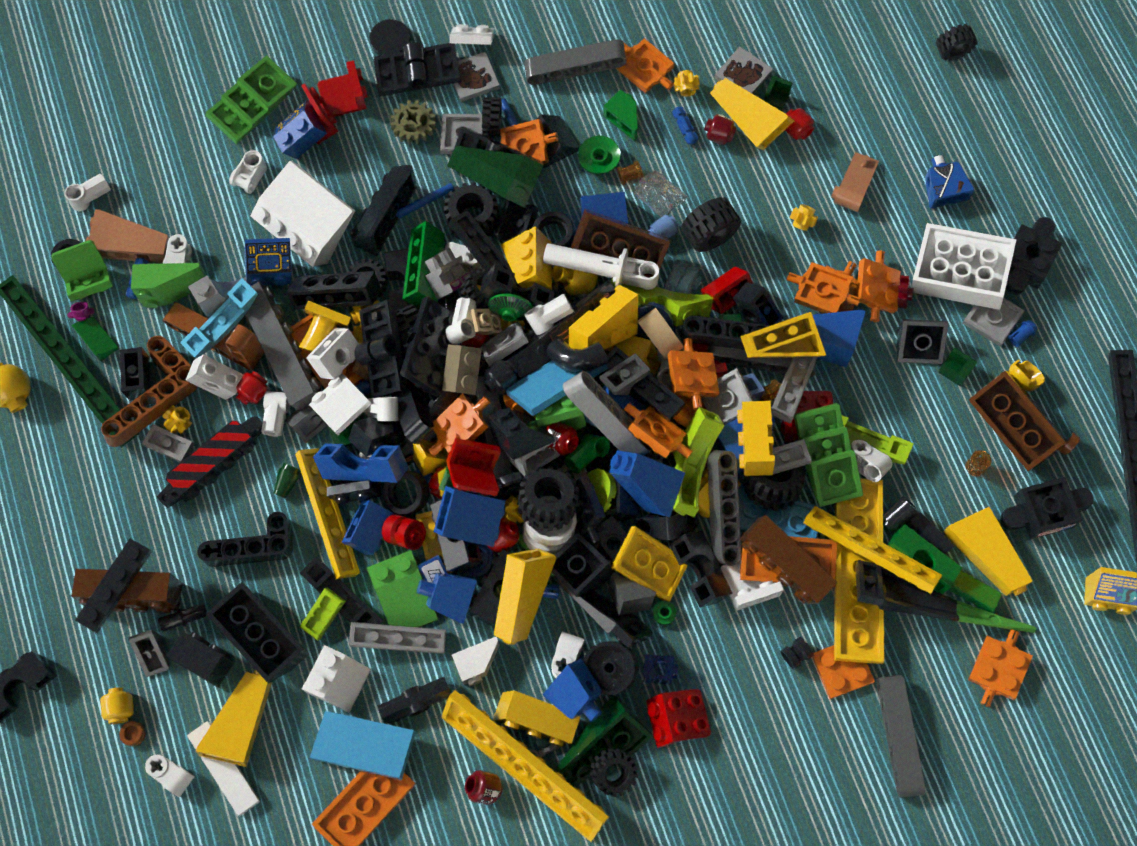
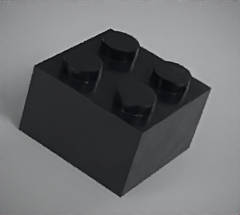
M193 631L190 635L182 632L167 654L168 658L217 688L234 664L228 659L230 654L215 644L206 641Z

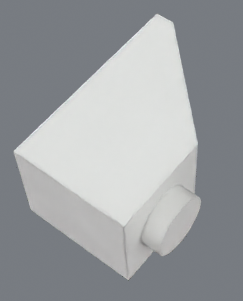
M497 637L452 654L464 685H476L483 681L482 677L487 676L500 646Z

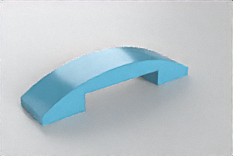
M243 278L227 293L229 298L200 328L195 327L180 342L195 358L200 357L220 342L239 323L252 306L258 293Z

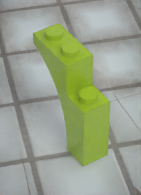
M612 278V279H611V284H612L613 287L615 288V282H613V278ZM626 284L621 285L638 294V306L655 302L666 307L672 314L675 326L683 325L685 319L689 316L710 318L713 298L708 294H685L662 289L657 286L647 290Z
M701 407L697 409L684 431L687 434L683 438L682 443L693 451L692 454L686 459L678 451L672 452L676 460L674 468L685 472L673 509L680 515L687 514L695 517L699 511V488L707 458L717 437L725 426L718 414Z

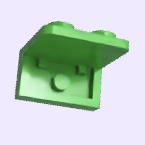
M87 240L51 255L53 263L66 284L67 296L71 302L84 299L89 295L103 292L113 287L110 271L94 241Z
M567 395L535 415L538 427L543 426L545 429L556 422H563L575 430L586 426L583 412Z

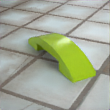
M842 415L843 425L848 430L850 446L855 440H863L875 449L888 455L893 463L905 465L914 443L894 435L891 438L849 422V418Z

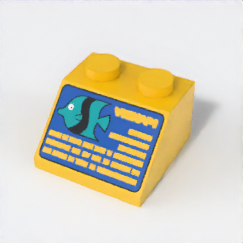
M1100 567L1086 577L1084 605L1092 606V609L1097 611L1113 609L1118 614H1131V612L1137 610V572Z

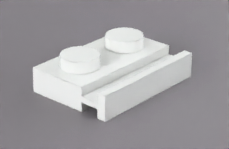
M465 24L456 25L451 31L450 43L491 45L494 38V28H489L487 25H478L477 28H468V25Z

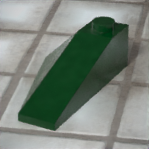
M457 145L447 164L448 167L524 208L544 165L523 154L496 152Z
M615 695L600 708L602 714L596 720L590 721L554 770V772L563 775L566 782L572 787L592 777L590 775V771H593L591 764L592 762L596 764L597 761L594 758L596 755L600 758L602 756L601 751L604 750L607 753L608 748H613L614 750L618 748L630 756L636 753L653 737L629 707Z

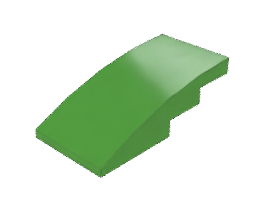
M266 55L237 79V83L221 96V100L206 111L205 116L237 144L297 86V83Z
M835 403L795 413L794 422L799 441L804 439L811 458V464L805 466L818 506L822 507L863 496L855 451L851 450L848 430L843 425L840 405Z

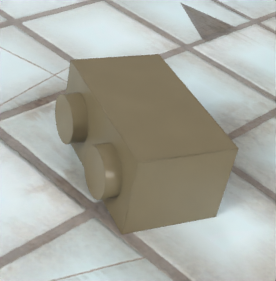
M448 344L443 391L476 395L481 348Z

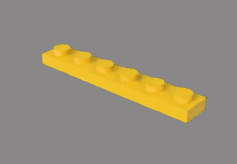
M319 448L299 450L295 455L335 578L337 580L355 577L360 573L353 549L342 543L347 531L338 504L327 496V487L331 486L330 480L322 478L313 459Z
M814 506L804 520V524L811 527L814 531L824 534L834 542L842 544L854 553L862 555L876 565L891 571L899 578L911 582L921 590L932 593L942 577L940 573L817 506Z

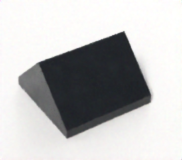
M539 115L537 119L542 120L545 135L557 132L559 136V141L547 144L549 162L542 163L544 164V169L578 152L580 147L560 116Z
M902 319L897 329V362L943 364L949 322Z

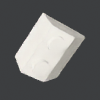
M344 374L331 379L328 384L329 386L324 391L315 394L312 402L309 404L337 435L372 404Z
M324 645L302 689L306 693L350 713L371 669L347 655Z

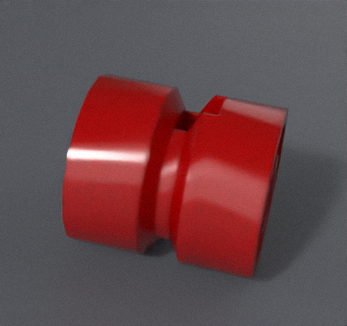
M394 514L389 516L383 523L382 537L386 543L409 550H417L424 543L426 528L421 521Z

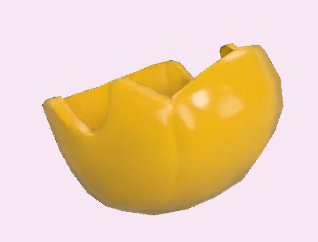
M1020 359L1015 361L1010 366L1009 372L1025 391H1034L1045 382L1042 372L1030 361L1026 360L1022 363H1019Z

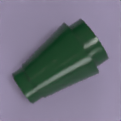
M283 463L282 468L279 467L273 494L286 498L300 478V469Z

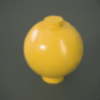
M554 266L552 269L553 280L555 282L560 281L564 285L566 292L570 295H588L597 284L598 275L560 266Z
M0 363V408H8L11 413H15L28 406L25 400L30 394L31 382L27 373L20 367Z

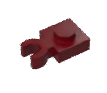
M900 275L898 308L907 309L908 301L913 299L914 288H910L909 276Z

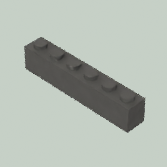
M257 282L251 287L258 295L247 311L246 316L290 405L298 410H302L312 402L313 396L320 392V383L315 377H312L310 373L312 368L305 358L303 359L301 355L303 350L299 348L300 344L293 339L291 335L293 330L282 317L284 312L275 303L273 290L269 286L266 287Z

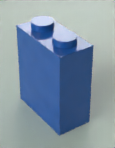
M445 486L434 532L443 537L494 547V543L499 536L500 520L505 513V501L494 496H486L472 491H460L457 488Z

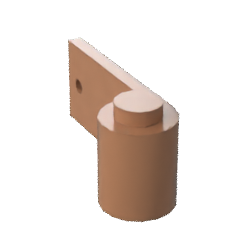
M855 152L840 187L835 186L831 196V198L835 199L834 204L858 212L879 161L870 158L868 155Z

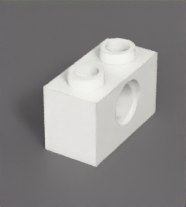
M334 328L307 356V360L320 378L335 379L343 373L344 368L356 359L354 351L359 343L349 329Z
M203 354L193 361L186 381L226 400L237 393L236 386L244 374Z

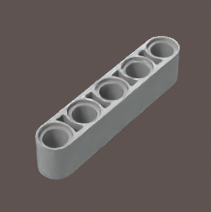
M582 371L563 383V389L567 397L619 451L637 453L643 456L653 451L649 445L637 439L628 430L634 421L587 372Z

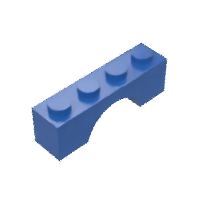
M325 443L313 456L323 479L370 480L371 482L397 483L409 469L400 446L380 445L369 459H363L351 453L344 444Z

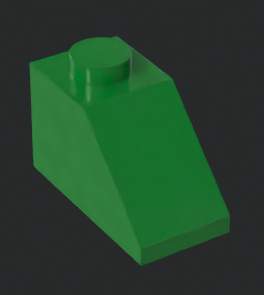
M620 89L603 106V117L635 141L638 132L636 101L632 95L626 94Z

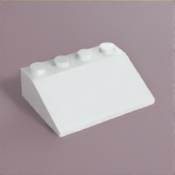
M289 161L260 196L250 216L276 238H290L291 250L309 265L315 267L328 264L355 210L294 161Z
M927 223L912 282L914 293L1000 310L1016 239Z

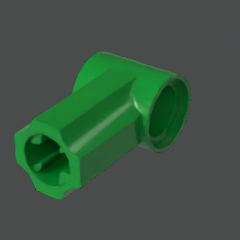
M592 433L584 434L580 440V445L565 457L564 462L573 473L578 474L597 456L604 457L607 455L610 449V441L604 436Z

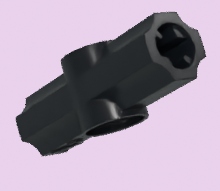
M442 677L423 686L411 687L400 694L401 696L382 703L377 707L384 724L390 725L407 716L413 717L427 711L430 706L448 699L451 691L445 677Z

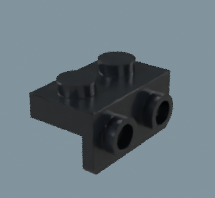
M506 199L495 229V236L503 244L524 231H528L533 227L539 209L536 205L528 204L524 208Z
M338 480L336 486L327 487V496L338 504L381 497V482Z

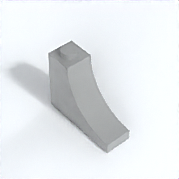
M207 275L188 286V288L209 319L229 298L227 293L240 279L231 282H217Z

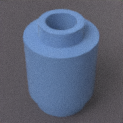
M664 215L648 226L647 231L669 239L678 232V223L673 216Z

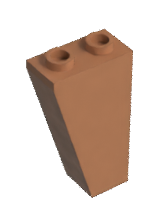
M95 209L94 217L90 220V235L86 238V241H94L102 258L129 261L144 258L148 262L163 263L169 240L167 234Z

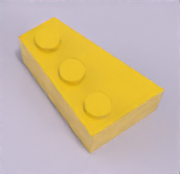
M536 226L501 244V247L512 272L515 273L518 285L522 288H529L534 283H537L552 290V265L543 263L547 243L551 244V241Z
M618 285L614 289L615 293L608 299L604 297L599 301L600 306L593 312L587 311L569 327V346L573 349H583L599 342L605 350L637 335L638 294Z
M811 312L740 336L748 358L826 356Z
M771 401L742 402L741 410H737V422L742 424V432H738V445L743 446V454H739V468H744V476L773 475L775 455H773L774 440L772 437Z
M513 690L502 692L493 720L504 723V726L514 730L521 729L527 731V735L538 739L541 736L550 739L549 743L563 747V744H572L581 716L569 719L554 705Z

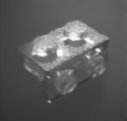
M657 170L642 177L634 191V194L660 217L664 215L669 216L671 210L684 203L687 198L680 188L673 185Z

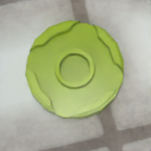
M594 469L587 475L594 485L595 493L605 513L612 505L610 504L612 498H615L616 482L614 477L607 471Z

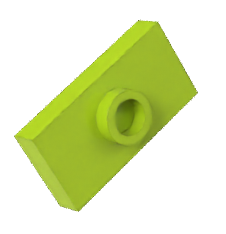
M324 588L301 623L300 628L317 641L321 640L346 601L329 588Z

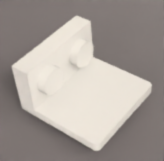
M741 560L734 566H721V570L733 593L730 597L736 611L779 597L783 592L781 582L740 580Z

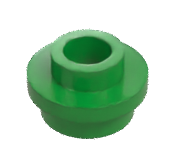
M661 601L654 606L653 617L657 623L668 625L675 620L676 608L668 601ZM662 609H667L669 611V615L662 616L660 611Z

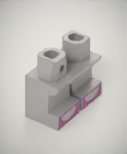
M450 248L425 261L431 272L425 275L437 300L460 288L463 281L472 273L471 271L465 273L460 264L462 262V255L455 258Z

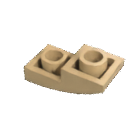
M656 308L637 321L665 360L668 359L667 354L670 350L679 351L684 347Z
M489 309L471 310L475 333L497 335L502 331L500 318Z

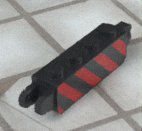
M252 416L242 424L238 421H231L166 474V481L169 484L157 496L159 501L168 509L182 499L187 502L196 498L200 494V490L206 485L213 484L223 471L231 469L240 457L248 455L254 449V446L257 444L254 440L262 433L263 422L258 416Z

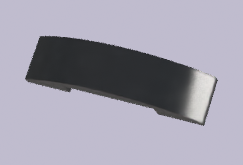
M317 556L300 572L320 594L324 588H329L346 601L339 613L350 623L381 625L384 622L340 579L336 580L334 573Z

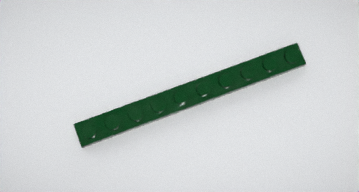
M14 275L0 283L1 297L98 420L103 424L119 412L120 408ZM113 431L110 435H115L118 431ZM137 433L135 436H133V437H132L131 439H129L127 442H125L124 444H122L120 447L122 448L124 445H126L128 442H130L132 439H134L137 435H139V433Z

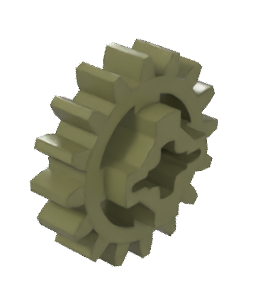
M407 100V105L400 103L401 109L394 108L395 115L390 116V125L394 136H399L401 142L407 139L409 145L412 143V140L419 144V139L427 141L426 135H433L432 129H436V117L433 114L432 108H427L425 102L419 105L418 100L414 104Z

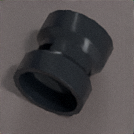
M801 637L795 639L791 647L786 646L780 651L785 662L793 670L801 666V661L809 660L814 656L810 646Z

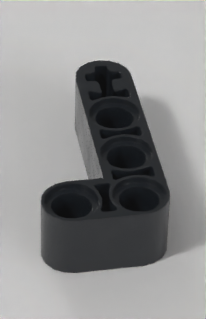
M273 512L267 518V535L206 541L198 547V557L211 567L287 559L293 551L292 525L284 513ZM284 520V525L281 528H274L276 522ZM279 543H285L283 550L275 551ZM256 545H262V549L260 552L256 554L252 553V550ZM232 548H239L236 555L229 556V552Z

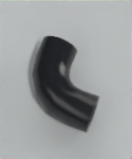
M556 339L547 347V355L552 362L562 370L569 372H588L608 363L607 355L599 342L583 349H573L565 340Z

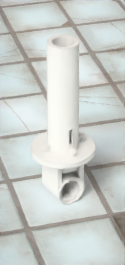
M547 243L544 252L543 263L613 278L615 288L618 285L626 284L650 290L658 284L659 268L657 264L651 261L628 257V249L626 248L623 249L619 259ZM649 273L652 274L653 277L647 278L644 276V274Z

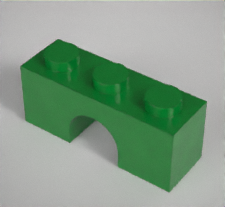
M907 525L902 526L888 543V546L940 573L942 577L934 591L941 594L952 587L963 568Z

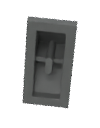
M615 572L611 576L608 591L619 616L651 609L656 595L655 591Z
M151 629L129 637L128 640L146 677L169 670V663L160 634Z

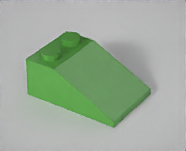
M200 263L133 264L131 290L143 306L154 309L158 306L169 305L192 294L188 286L207 275Z
M411 550L367 567L389 625L420 628L438 621L436 612L426 605L428 596L417 593L418 584L423 578Z

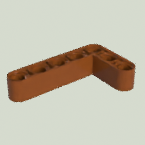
M175 302L162 321L173 330L187 336L195 327L200 328L208 319ZM239 324L233 332L230 331L220 342L211 348L212 351L250 371L254 370L265 353L255 334Z
M162 336L151 337L147 342V348L151 360L163 371L166 377L102 424V434L106 443L111 447H119L162 416L172 405L175 406L198 388V386L188 381H183L184 378H187L191 365ZM171 363H177L174 366H168ZM167 391H173L171 394H165ZM149 404H155V406L147 408ZM132 417L137 418L134 421H128ZM113 431H118L115 435H109Z

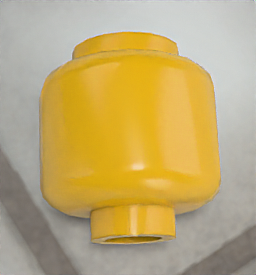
M122 687L109 689L108 694L103 695L100 699L101 716L104 720L108 721V724L128 722V718L134 714L132 694L123 692Z

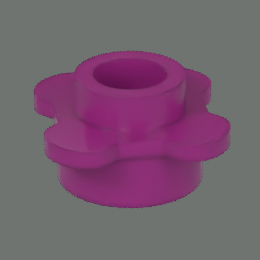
M77 302L70 307L71 312L67 316L68 318H75L77 321H84L95 311L94 308H89L86 302Z

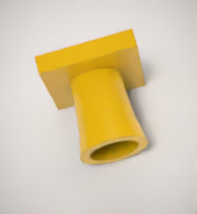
M308 301L305 313L314 316L299 348L312 352L334 328H337V325L348 329L351 317Z

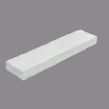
M205 722L187 735L195 749H197L198 744L210 728V722ZM201 757L238 816L243 815L260 802L237 765Z

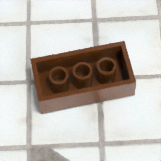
M584 209L571 248L618 259L622 255L623 249L626 248L628 249V257L654 262L660 270L670 241L667 237ZM644 274L647 278L653 277L652 274Z
M1009 371L1002 372L969 399L970 403L1027 471L1034 470L1069 443Z
M767 515L758 518L739 538L743 542L741 546L749 554L755 553L760 558L758 562L766 570H773L778 575L776 579L784 587H791L795 591L793 595L803 604H818L837 584L834 578Z
M76 569L71 597L79 601L80 605H85L108 570ZM139 571L113 611L124 612L125 608L133 609L134 612L147 613L148 609L157 610V613L170 614L171 610L178 611L183 583L171 573Z

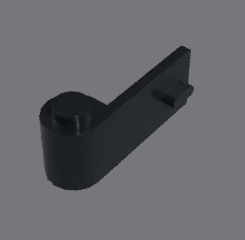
M902 496L883 514L885 518L883 523L892 532L895 529L898 531L902 526L907 525L945 555L954 547L905 496Z

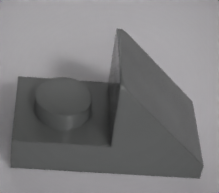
M635 353L601 375L599 379L614 395L627 396L632 385L649 375L650 368Z

